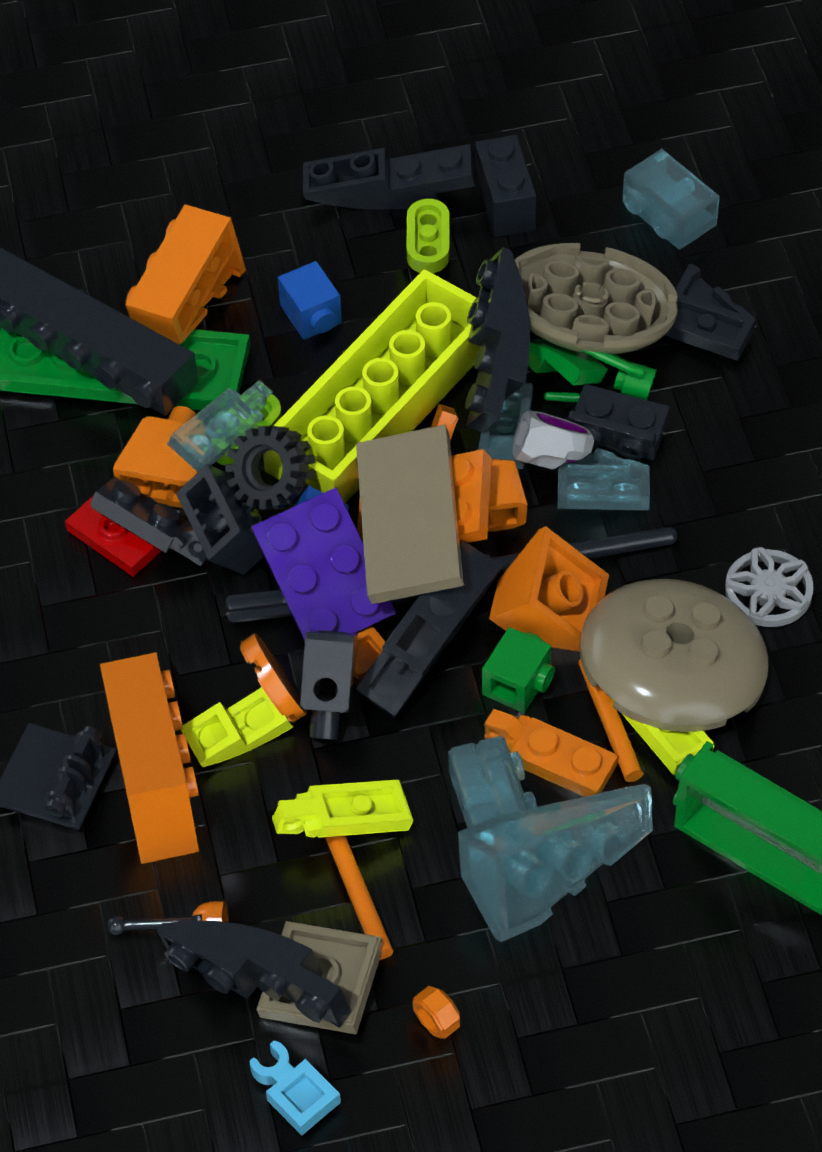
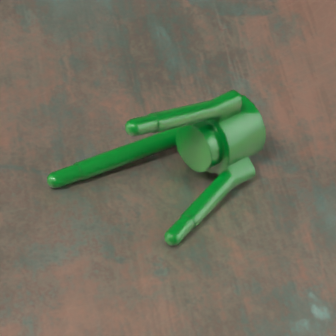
M581 350L619 369L614 389L620 390L621 394L644 400L648 399L656 369L630 362L616 354ZM545 392L543 398L546 401L577 403L581 393Z

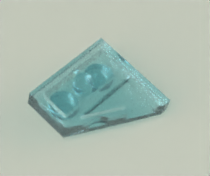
M597 448L594 455L590 453L583 459L566 461L558 466L557 509L649 510L650 480L648 465L631 459H621L614 453Z

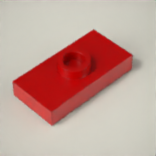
M92 496L65 521L67 531L134 577L162 550L91 508Z

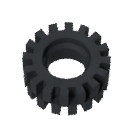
M258 426V428H250L244 431L246 436H238L233 441L239 448L229 449L227 457L234 459V464H225V472H234L235 478L227 480L229 487L239 488L234 495L238 500H247L245 505L251 508H289L290 504H295L299 499V494H303L307 487L310 486L305 483L306 479H315L316 471H308V464L316 463L314 455L305 454V451L310 449L311 446L308 441H298L302 435L297 431H289L287 427ZM268 450H273L279 454L283 468L280 480L272 486L265 484L259 473L260 459Z

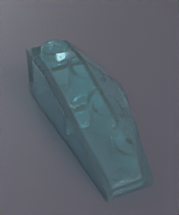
M641 784L498 815L459 831L461 877L494 938L503 942L541 925L553 915L551 907L567 893L576 896L586 887L584 881L586 877L603 863L609 866L613 865L653 831L651 787Z

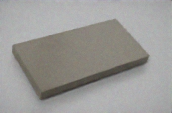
M446 424L356 443L367 596L371 604L464 586L450 436Z

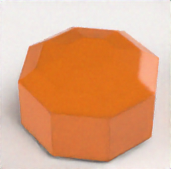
M428 986L413 998L415 1014L421 1024L433 1036L445 1039L460 1027V1012L453 1000L443 990Z

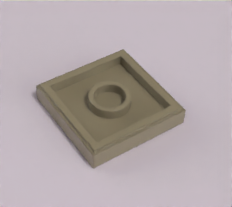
M286 921L282 936L312 949L323 972L321 977L341 987L352 1012L339 1028L324 1019L320 1023L310 1020L296 1008L294 1002L283 996L280 1000H275L262 992L257 1006L260 1018L357 1034L381 958L382 938Z

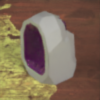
M526 411L521 417L513 439L512 454L515 459L553 470L565 462L574 463L590 454L594 439L588 429L569 420L542 412Z

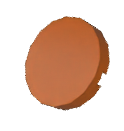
M254 633L242 641L240 650L246 662L250 664L254 662L256 664L254 669L259 678L258 682L281 715H285L288 722L292 723L306 715V709H300L301 698L261 638Z

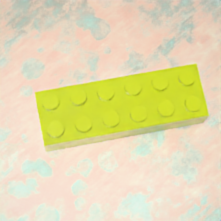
M423 269L276 422L274 426L287 427L289 431H297L302 435L298 441H308L311 446L310 449L305 451V454L314 455L316 463L308 464V471H316L315 479H306V484L323 493L336 487L343 502L346 504L359 490L356 443L412 432L473 367L481 346L468 342L471 324L467 323V316L473 301L477 297ZM268 450L263 454L265 472L280 480L283 469L281 458L277 452Z

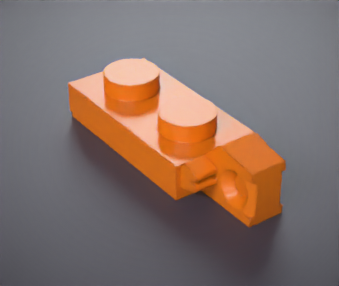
M493 709L484 724L485 739L501 745V752L510 757V764L593 801H597L618 765L619 755L533 717L520 715L517 719L513 715Z

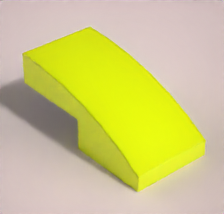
M261 687L228 709H225L221 702L217 703L182 725L183 729L181 731L183 734L185 733L186 740L200 765L206 767L253 750L293 728L291 722H288L285 715H281Z

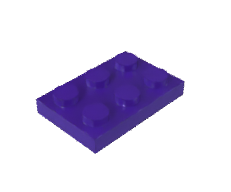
M336 487L251 526L304 641L306 631L311 629L358 633L396 616V611L391 601L371 604L367 596L364 544Z

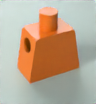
M176 406L171 410L168 419L151 416L143 418L114 464V477L133 483L140 489L141 493L157 503L183 508L176 493L208 463L206 429L201 425L195 424L197 420L196 413L188 407Z

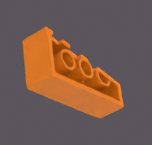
M156 652L100 664L141 864L199 852L190 798L199 796L193 767L183 769L182 765L191 762L185 733L175 735V731L183 729L178 702L168 703L167 699L175 698L170 669L160 671Z

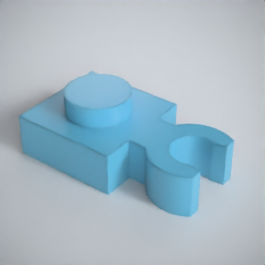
M273 1041L270 1044L272 1056L278 1060L277 1064L272 1067H264L257 1059L252 1058L249 1061L251 1073L259 1083L273 1085L266 1091L267 1101L302 1136L341 1103L340 1093L306 1059L293 1068L289 1062L287 1049L281 1043Z

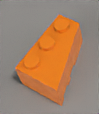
M185 204L177 218L169 223L165 238L157 252H153L150 255L146 264V271L137 286H133L127 295L125 305L130 318L181 345L207 315V308H204V306L212 297L221 299L226 294L227 286H224V284L232 275L241 277L246 271L231 218Z

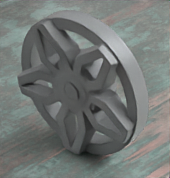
M759 547L752 549L750 553L741 556L732 564L726 577L725 594L726 598L739 606L752 619L755 625L779 627L798 620L808 610L812 601L813 580L803 560H798L794 556L782 551ZM758 562H764L768 569L761 570ZM775 562L781 564L777 571L775 570ZM751 565V572H740L745 567ZM795 571L790 577L784 576L785 573ZM800 580H802L805 587L804 596L795 587ZM746 581H747V582L751 583V585H745V584H742V583H739V582H746ZM735 592L746 597L751 596L750 608H747L739 601ZM787 595L792 596L796 601L786 598ZM757 604L762 606L758 612H756ZM776 606L790 610L783 614L768 615Z

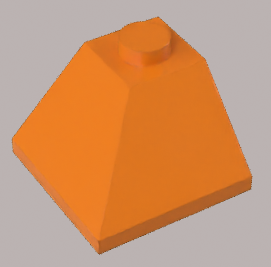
M545 526L537 531L498 580L489 619L505 631L508 627H511L523 633H533L539 636L545 643L550 644L552 648L580 652V638L584 623L591 610L605 597L609 574Z

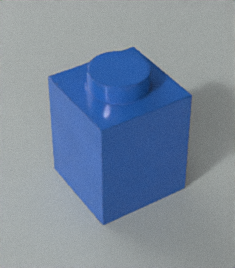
M317 261L278 276L280 306L303 340L319 333H325L333 327L342 324L340 294Z

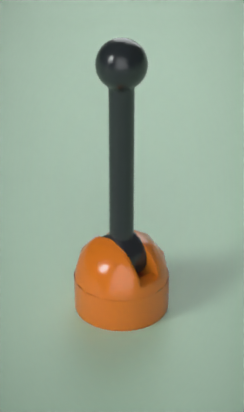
M210 901L198 906L193 912L192 917L125 920L120 915H114L109 918L107 929L113 935H120L125 930L158 929L162 923L229 922L228 907L226 901Z

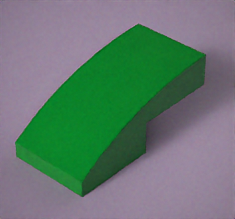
M541 338L530 339L528 366L536 374L559 372L573 386L601 383L608 371L607 367L586 353L569 350Z

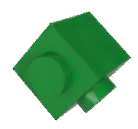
M508 627L482 668V695L525 713L537 692L544 693L553 679L555 667L551 665V645L545 643L539 636L533 633H523Z

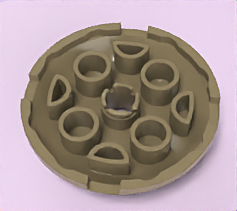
M559 243L534 248L515 259L526 295L529 329L537 336L557 346L577 352H582L581 350L609 354L631 352L658 341L670 330L676 320L678 312L676 301L678 295L672 283L655 267L628 253L608 247L605 248L604 254L580 251V243Z
M643 580L624 585L612 591L591 610L584 623L580 638V659L591 685L594 688L599 686L614 700L613 707L622 714L640 723L659 729L697 732L725 726L727 719L742 711L747 713L756 704L763 692L768 677L769 663L766 646L760 631L752 619L739 606L722 594L705 586L684 580Z

